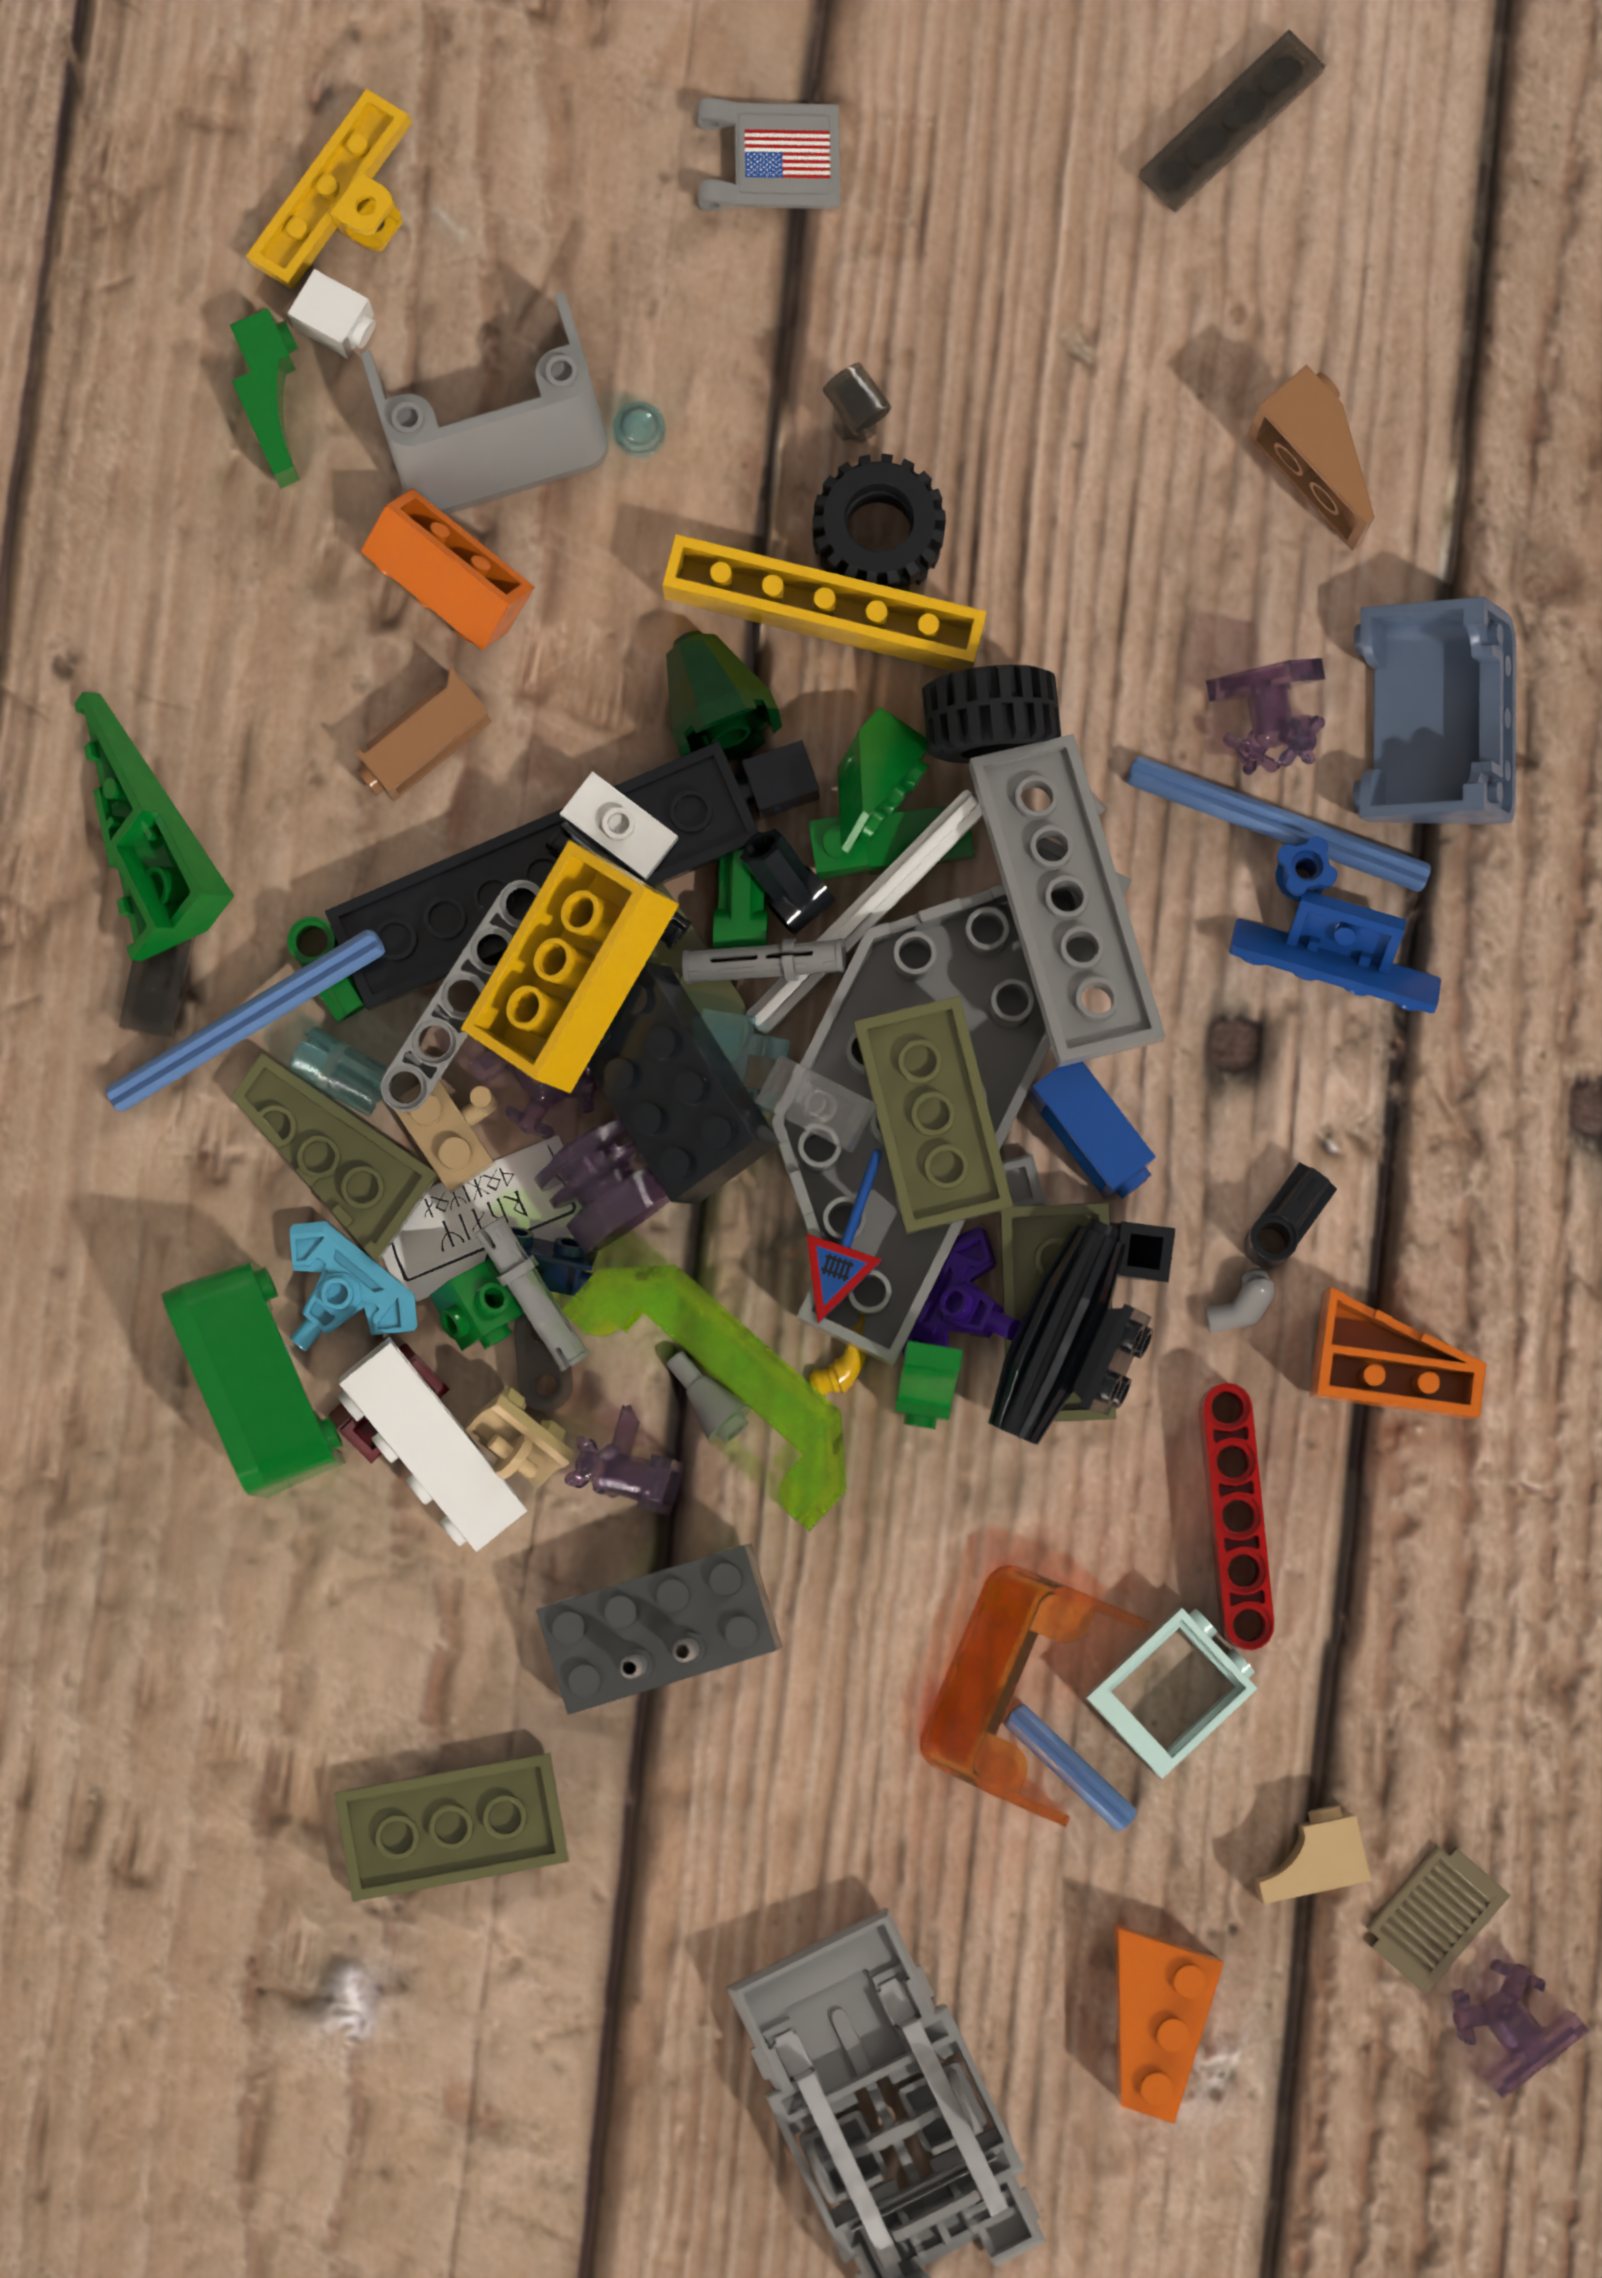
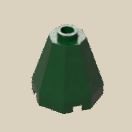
M691 631L681 635L674 641V647L666 654L671 733L680 757L719 741L727 761L730 762L758 750L765 743L762 732L769 726L773 734L782 727L779 709L771 691L716 634Z

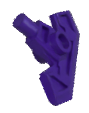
M978 1226L957 1237L902 1349L903 1358L908 1341L949 1347L948 1331L990 1338L995 1333L1008 1340H1013L1020 1321L1003 1314L1004 1308L973 1283V1281L996 1267L990 1239L985 1229Z

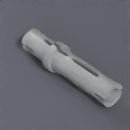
M784 938L782 944L695 951L684 950L682 953V971L687 985L698 982L784 976L786 981H798L800 975L845 973L847 969L846 946L843 938L797 943L795 938Z
M504 1215L474 1233L500 1273L496 1278L502 1287L505 1285L509 1287L532 1326L551 1353L560 1372L568 1369L569 1365L573 1366L590 1354L589 1350L585 1348L535 1268L539 1264L534 1255L528 1257L506 1222Z

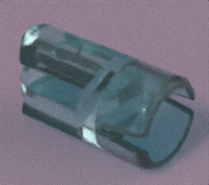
M318 1026L312 1027L306 1033L309 1036L308 1042H300L289 1064L290 1072L370 1117L376 1108V1103H379L383 1098L381 1094V1081L389 1067ZM395 1074V1075L393 1076V1078H392V1080H391V1084H392L393 1081L395 1080L397 1074Z

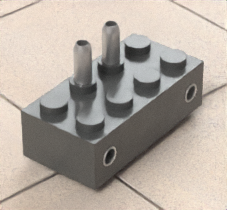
M751 1543L710 1554V1556L581 1596L577 1595L555 1602V1604L536 1609L567 1715L783 1648Z

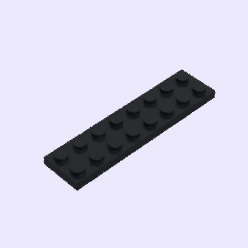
M719 741L613 786L678 836L677 842L646 881L596 843L594 844L630 874L645 883L650 882L653 886L658 887L725 858L736 850H743L745 848L744 843L759 831ZM564 808L325 911L339 945L364 930H374L383 943L385 952L381 957L352 973L368 1011L445 979L498 895L509 883L516 880H528L542 888L559 858L555 853L546 849L545 845L557 829L561 831L560 826L565 820L560 817V813ZM518 888L512 891L506 901L509 914L513 918L523 920L536 895L526 888ZM488 934L479 941L477 946L478 955L484 962L503 954L508 947V943L500 935Z

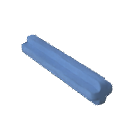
M1019 1704L1009 1713L1004 1721L1005 1726L1116 1831H1122L1132 1822L1137 1814L1136 1808L1026 1705Z

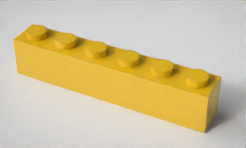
M675 534L662 584L664 600L953 672L974 668L987 611L678 534Z

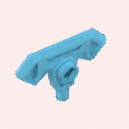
M327 1221L292 1225L290 1228V1244L293 1270L322 1273L303 1308L302 1314L306 1319L290 1337L295 1344L306 1352L322 1332L330 1335L362 1309H365L372 1336L407 1333L416 1330L418 1324L414 1293Z

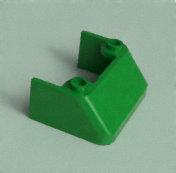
M249 1261L180 1284L161 1293L163 1304L238 1480L248 1496L268 1498L346 1463L343 1454L335 1451L343 1447L333 1420L330 1416L321 1420L318 1413L313 1410L271 1313L273 1308L270 1300L278 1297V1292L266 1267L262 1268L256 1263Z

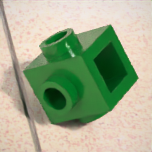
M491 1258L450 1279L429 1295L440 1313V1322L444 1331L457 1342L461 1351L479 1341L484 1350L497 1344L512 1334L508 1325L524 1314L523 1309L507 1285L502 1287L496 1278L500 1273Z

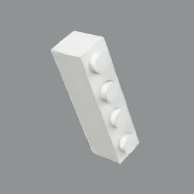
M390 1337L338 1377L339 1385L344 1389V1391L337 1395L340 1402L356 1421L366 1416L378 1431L371 1438L375 1445L391 1463L398 1458L402 1460L412 1473L406 1479V1482L425 1505L434 1500L442 1509L446 1517L440 1523L459 1547L468 1541L476 1552L479 1551L528 1511L525 1503L509 1483L494 1473L492 1462L470 1435L464 1431L461 1424Z

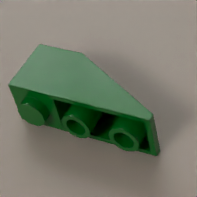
M881 707L859 729L837 768L841 849L846 853L850 852L861 837L869 842L873 839L887 816L891 817L895 813L908 791L912 792L917 787L929 768V765L922 761L928 751L927 738Z

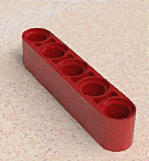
M1224 1383L1210 1388L1204 1393L1199 1402V1421L1219 1622L1222 1635L1229 1644L1240 1649L1255 1650L1262 1648L1270 1641L1274 1633L1275 1623L1253 1405L1249 1394L1244 1388L1236 1384ZM1220 1393L1233 1396L1239 1405V1414L1236 1420L1230 1424L1218 1421L1212 1413V1402ZM1225 1447H1234L1239 1450L1245 1461L1244 1469L1235 1478L1223 1475L1217 1466V1457ZM1231 1501L1243 1503L1250 1513V1521L1247 1527L1240 1532L1229 1530L1222 1519L1223 1510ZM1238 1555L1247 1556L1255 1566L1253 1580L1248 1585L1242 1587L1234 1584L1228 1575V1565ZM1250 1609L1259 1616L1261 1628L1255 1638L1243 1641L1235 1634L1233 1623L1238 1613Z

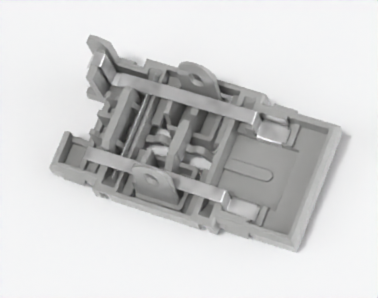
M883 1908L726 1986L749 2038L754 2045L750 2049L763 2079H770L773 2089L764 2093L766 2100L775 2114L774 2117L828 2232L838 2248L837 2251L842 2261L845 2263L854 2259L859 2269V2272L855 2273L857 2278H930L921 2267L978 2238L991 2264L995 2267L1046 2242L1037 2223L1040 2216L1026 2187H1020L1015 2177L1025 2171L1024 2166L947 2005L940 2004L936 2007L934 2006L931 1997L935 1994L921 1965L915 1966L888 1908ZM959 2052L994 2127L984 2132L982 2127L986 2124L985 2114L960 2061L954 2058L940 2064V2061ZM922 2071V2074L898 2086V2094L908 2117L894 2122L876 2081L888 2075L892 2085ZM865 2086L884 2125L883 2129L872 2133L859 2107H853L834 2116L838 2112L858 2103L854 2092ZM815 2124L817 2125L802 2132L799 2135V2144L818 2182V2185L825 2199L829 2202L830 2205H834L840 2201H843L851 2197L849 2201L829 2211L827 2210L823 2202V2199L815 2185V2182L793 2138V2135ZM915 2132L925 2151L932 2152L933 2156L943 2152L928 2160L934 2173L922 2179L903 2139L915 2134ZM893 2145L911 2184L899 2189L895 2179L892 2178L869 2190L868 2188L883 2181V2175L887 2172V2164L881 2150Z

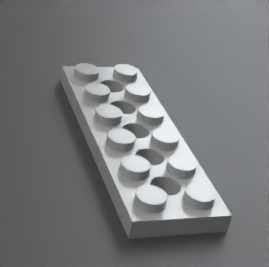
M1074 734L970 758L968 764L1057 1067L1162 1042L1165 1038L1164 1029ZM1028 788H1039L1049 796L1050 806L1042 811L1030 810L1023 804L1021 793ZM1042 838H1055L1063 844L1065 856L1058 861L1045 860L1038 854L1036 843ZM1057 888H1070L1078 894L1080 907L1070 912L1062 911L1053 904L1051 893ZM1073 938L1087 939L1093 944L1096 956L1088 962L1075 961L1069 956L1066 943ZM1090 988L1103 990L1110 998L1111 1008L1104 1013L1089 1011L1082 1003V993Z

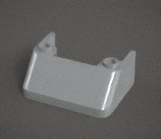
M564 291L554 294L567 345L546 352L538 361L535 377L541 396L439 427L433 408L421 396L403 394L386 399L371 351L368 350L360 353L404 493L413 488L446 515L588 472L602 464L608 453L607 434L587 362Z

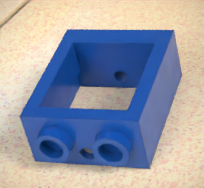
M1084 1062L1057 1067L1032 1086L1027 1099L1104 1199L1115 1191L1123 1199L1152 1175L1147 1167L1156 1156Z

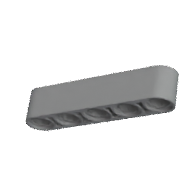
M516 880L509 883L500 892L385 1072L381 1081V1094L385 1103L392 1109L400 1112H411L418 1109L427 1100L468 1034L462 1031L461 1027L472 1009L468 1011L456 1009L450 1003L449 989L456 981L468 980L477 986L481 994L497 965H488L480 959L477 951L479 941L488 934H497L502 936L509 945L523 920L513 918L509 914L506 907L507 898L512 891L518 888L529 889L537 896L541 888L535 883L528 880ZM439 1026L448 1032L450 1047L445 1054L431 1056L422 1050L419 1037L425 1028ZM408 1071L419 1078L421 1092L412 1101H401L391 1091V1080L395 1074Z

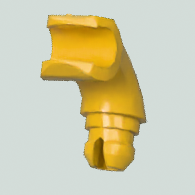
M859 1314L858 1323L847 1329L862 1335L865 1316ZM846 1344L844 1354L834 1359V1363L828 1364L826 1368L816 1369L809 1375L813 1393L819 1396L827 1395L833 1391L845 1394L865 1365L867 1354Z

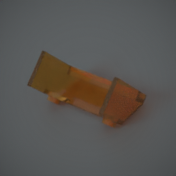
M1004 1565L996 1568L987 1576L921 1731L919 1747L922 1756L932 1767L1066 1827L1070 1816L1065 1811L1020 1792L1028 1772L1026 1757L1015 1744L997 1737V1731L1038 1634L1057 1642L1075 1641L1087 1632L1095 1612L1144 1632L1148 1631L1151 1622L1022 1567Z

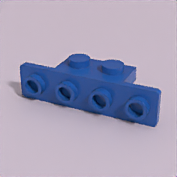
M1306 890L1299 899L1288 933L1243 919H1237L1235 922L1229 953L1241 957L1247 963L1259 966L1268 965L1292 972L1303 980H1319L1340 986L1354 995H1370L1394 1002L1399 1007L1409 1011L1421 1010L1435 1013L1439 1002L1441 979L1439 977L1393 964L1405 931L1406 919Z

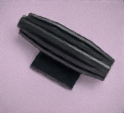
M1090 1218L1087 1227L1075 1224L1039 1279L1005 1356L988 1421L989 1424L1038 1445L1073 1391L1082 1400L1080 1406L1108 1416L1112 1406L1117 1409L1121 1407L1132 1382V1379L1126 1377V1374L1134 1356L1141 1359L1145 1354L1154 1330L1148 1327L1152 1316L1134 1307L1124 1304L1123 1308L1110 1309L1126 1247L1125 1244L1116 1241L1120 1230L1093 1218Z

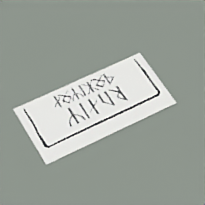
M559 1135L495 1160L496 1164L453 1193L447 1190L443 1182L429 1189L382 1256L389 1274L415 1294L416 1302L430 1297V1294L450 1279L484 1262L487 1251L478 1238L475 1237L474 1233L489 1223L495 1222L496 1219L503 1215L510 1227L527 1229L533 1232L534 1238L553 1242L559 1237L574 1238L596 1229Z

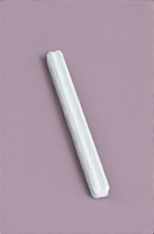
M968 790L962 791L816 941L843 938L846 954H848L862 940L866 929L876 926L982 818L983 814L978 798ZM828 973L800 975L798 981H786L785 977L781 976L747 1011L746 1017L761 1033L765 1035L770 1034Z

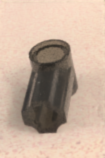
M860 362L850 365L827 382L822 390L833 405V428L842 440L851 439L862 444L876 434L877 423L892 408Z

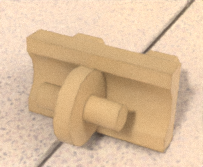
M506 1387L486 1406L468 1419L464 1431L498 1457L493 1470L496 1475L502 1479H507L517 1472L538 1489L556 1470L570 1464L575 1452L564 1444L566 1430L553 1420L542 1419L536 1422L524 1412L526 1408L525 1398L512 1387Z

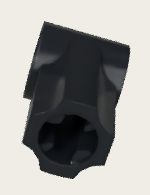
M775 828L767 832H757L744 843L745 848L740 859L768 897L764 900L768 907L791 934L796 935L835 902V898L821 879L807 865L804 866L785 837Z
M1301 1162L1297 1164L1261 1216L1247 1232L1244 1239V1250L1253 1264L1261 1268L1272 1269L1282 1265L1295 1252L1299 1242L1337 1191V1188L1327 1177ZM1263 1229L1278 1231L1284 1240L1283 1252L1270 1254L1264 1251L1258 1241L1259 1231Z

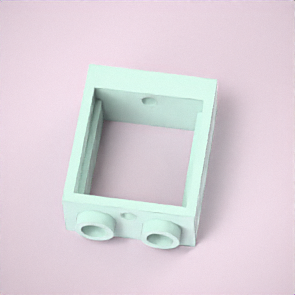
M1177 1607L1084 1695V1698L1161 1779L1258 1689L1249 1680L1255 1673L1253 1668L1235 1649L1232 1648L1225 1654L1211 1639L1218 1631L1196 1608L1188 1614L1183 1608ZM1179 1628L1226 1678L1232 1687L1165 1750L1111 1691Z

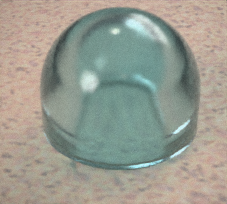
M635 401L626 404L618 411L613 423V433L615 441L622 451L631 456L645 457L655 453L662 446L666 436V425L663 415L655 406L648 402Z

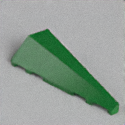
M82 692L74 705L76 712L84 714L86 717L91 742H88L83 747L86 760L96 764L100 787L93 790L108 864L110 867L118 869L124 897L117 900L119 915L129 918L134 943H131L126 948L131 961H143L208 931L233 899L234 894L102 695Z

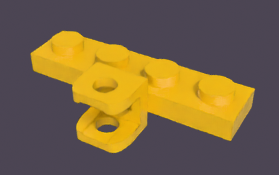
M366 88L247 253L246 257L250 264L290 290H293L337 228L342 235L367 250L375 252L384 250L402 225L403 218L395 206L389 191L373 180V177L411 126L412 121L409 115ZM385 219L384 227L377 232L378 227Z

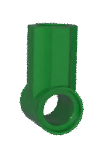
M736 850L725 858L720 859L719 900L718 908H714L713 949L767 945L768 910H764L765 892L740 859L744 850Z
M305 917L298 920L290 928L287 935L289 951L302 968L339 946L332 927L326 921L317 917ZM313 929L324 931L328 938L325 951L315 957L305 956L300 948L302 937ZM352 974L319 993L337 1023L354 1016L366 1008Z

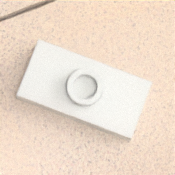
M593 771L560 813L561 818L569 821L573 827L645 881L678 840V836Z

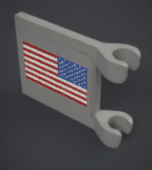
M716 98L700 100L697 111L698 127L702 130L734 127L735 184L712 179L702 181L698 192V205L701 210L718 211L730 208H840L839 104L734 103Z

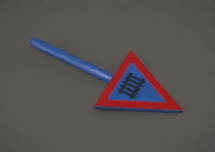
M874 1149L871 1153L840 1245L806 1233L818 1324L883 1261V1259L851 1249L882 1158V1151L880 1149Z

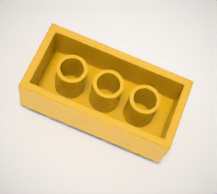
M569 840L462 1025L461 1030L535 1080L571 1093L677 910L679 903L605 857Z

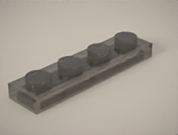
M1288 29L1140 170L1139 178L1176 213L1322 75L1326 65Z

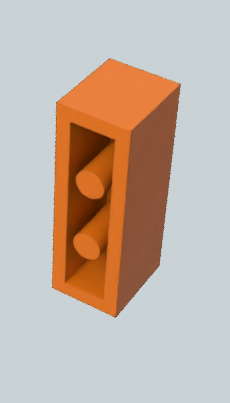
M413 488L385 506L360 551L376 565L380 572L397 581L412 593L422 606L434 611L455 628L464 640L473 643L482 651L509 632L535 586Z

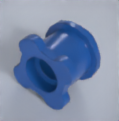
M1314 836L1305 844L1298 846L1285 844L1279 849L1277 853L1278 865L1275 872L1276 884L1281 893L1289 899L1299 902L1301 895L1306 890L1321 894L1325 888H1329L1335 883L1337 870L1330 866L1326 854L1329 846L1325 839ZM1296 869L1307 871L1310 878L1299 876Z

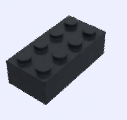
M646 962L587 1066L669 1200L673 1203L698 1204L780 1144L671 967Z

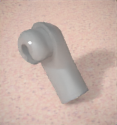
M1255 1268L1245 1272L1241 1278L1242 1289L1234 1302L1204 1307L1209 1333L1252 1326L1259 1321L1274 1299L1275 1294L1274 1283L1270 1280L1266 1271Z

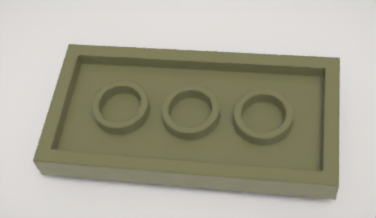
M960 995L854 1021L906 1234L1012 1209L1013 1204Z
M1109 1203L1013 1206L1012 1209L1000 1211L1003 1314L1021 1322L1039 1279L1075 1224L1087 1227L1090 1218H1093L1110 1226ZM1004 1338L1005 1356L1012 1343V1340ZM1073 1391L1054 1422L1115 1420L1116 1408L1112 1406L1108 1416L1080 1406L1082 1400Z
M551 1752L334 1793L352 1902L569 1862Z

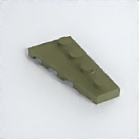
M263 1053L260 1054L231 1095L234 1101L275 1148L279 1150L376 1263L380 1261L439 1177L432 1169Z

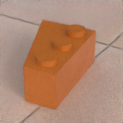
M1329 1287L1322 1292L1309 1397L1470 1420L1480 1418L1487 1363L1437 1338L1417 1331L1393 1319L1392 1316L1378 1309L1375 1310L1333 1287Z
M1113 1923L1115 1941L1114 1983L1116 1994L1117 2100L1124 2108L1175 2124L1224 1963L1217 1956Z

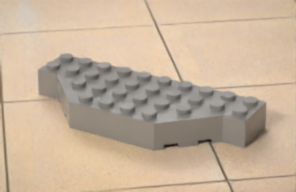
M1042 838L1036 843L1038 854L1045 860L1058 861L1065 856L1064 846L1047 838ZM1116 872L1124 898L1132 879ZM1003 883L990 887L989 890L962 899L957 898L919 911L918 914L866 929L771 1121L772 1130L780 1142L778 1148L807 1233L839 1245L871 1153L874 1149L882 1151V1158L851 1249L883 1259V1261L819 1324L817 1323L812 1284L797 1314V1320L892 1367L897 1362L965 1220L906 1234L854 1021L960 995L1000 1151L1051 1047ZM1057 888L1051 893L1053 904L1062 911L1070 912L1080 907L1078 894L1070 888ZM1073 938L1066 943L1067 952L1075 961L1088 962L1094 959L1096 955L1093 944L1087 939ZM859 1314L865 1316L862 1335L847 1329L858 1323Z

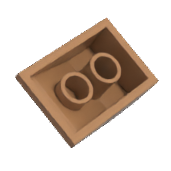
M1306 364L1258 406L1247 435L1353 551L1361 544L1375 518L1343 403L1338 399L1340 392L1327 375L1322 372L1315 374Z

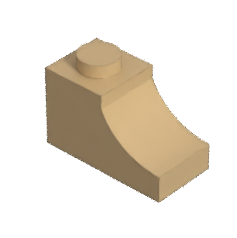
M1340 1805L1308 1811L1310 1821L1297 1823L1298 1839L1287 1859L1269 1873L1253 1878L1258 1900L1263 1904L1371 1881L1357 1815L1350 1812L1342 1814Z

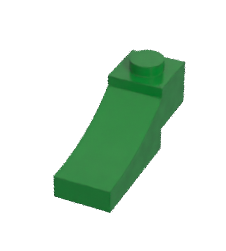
M269 308L230 324L251 371L231 381L280 488H283L300 480L288 447L283 411L286 374L296 370L289 354L298 350V347L286 321L275 324Z
M947 806L895 812L891 817L888 815L870 842L861 837L849 853L841 849L840 816L808 821L816 875L822 880L869 872L870 875L883 873ZM971 829L935 865L974 859L975 852Z
M913 1341L907 1342L894 1413L905 1415L904 1425L935 1430L937 1420H949L963 1350Z

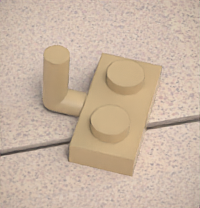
M439 1079L427 1100L418 1109L411 1112L395 1111L447 1190L453 1193L496 1164L472 1129V1126L495 1112L498 1107V1100L488 1088L477 1086L470 1093L471 1102L459 1109ZM421 1083L397 1099L401 1101L416 1099L421 1092Z

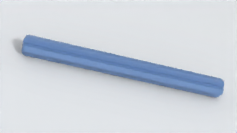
M1136 757L1127 776V783L1130 786L1286 844L1298 846L1307 843L1311 837H1321L1326 840L1329 846L1326 853L1328 859L1410 890L1421 891L1428 881L1431 866L1427 862L1149 759Z
M374 930L362 931L126 1074L106 1088V1095L112 1106L117 1111L128 1110L381 957L385 952L382 941Z

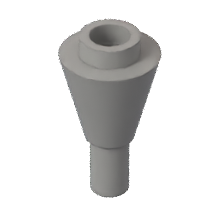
M683 1351L674 1355L667 1362L668 1368L687 1389L686 1394L708 1442H713L720 1438L723 1443H727L747 1427L749 1422L745 1416L750 1411V1406L708 1376H703Z

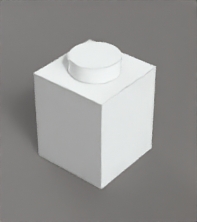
M316 269L312 271L288 312L295 330L349 359L356 346L361 349L366 345L376 324V321L373 320L374 312L368 298Z

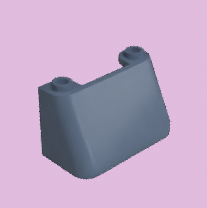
M1485 596L1361 607V624H1357L1355 627L1354 645L1357 654L1364 656L1368 665L1374 668V769L1365 770L1362 773L1361 780L1356 781L1353 786V803L1356 811L1359 813V818L1367 822L1486 825L1511 823L1514 818L1516 803V636L1510 615Z

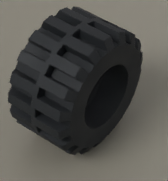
M870 454L859 456L858 465L853 467L847 461L838 467V475L835 478L830 475L823 483L822 494H817L814 503V515L812 516L813 546L815 554L820 556V566L827 572L909 592L910 584L916 582L920 585L927 578L928 570L935 568L939 560L940 550L943 548L946 513L942 509L943 498L938 488L932 489V478L925 471L918 475L914 472L915 463L905 458L901 465L892 463L893 455L881 454V461L871 462ZM886 503L896 507L906 516L910 523V533L907 539L896 548L887 551H872L861 547L851 538L847 531L848 519L857 509L864 505Z
M1029 665L975 667L945 674L922 688L928 754L934 758L946 762L969 764L970 758L1061 737L1056 678L1051 671Z

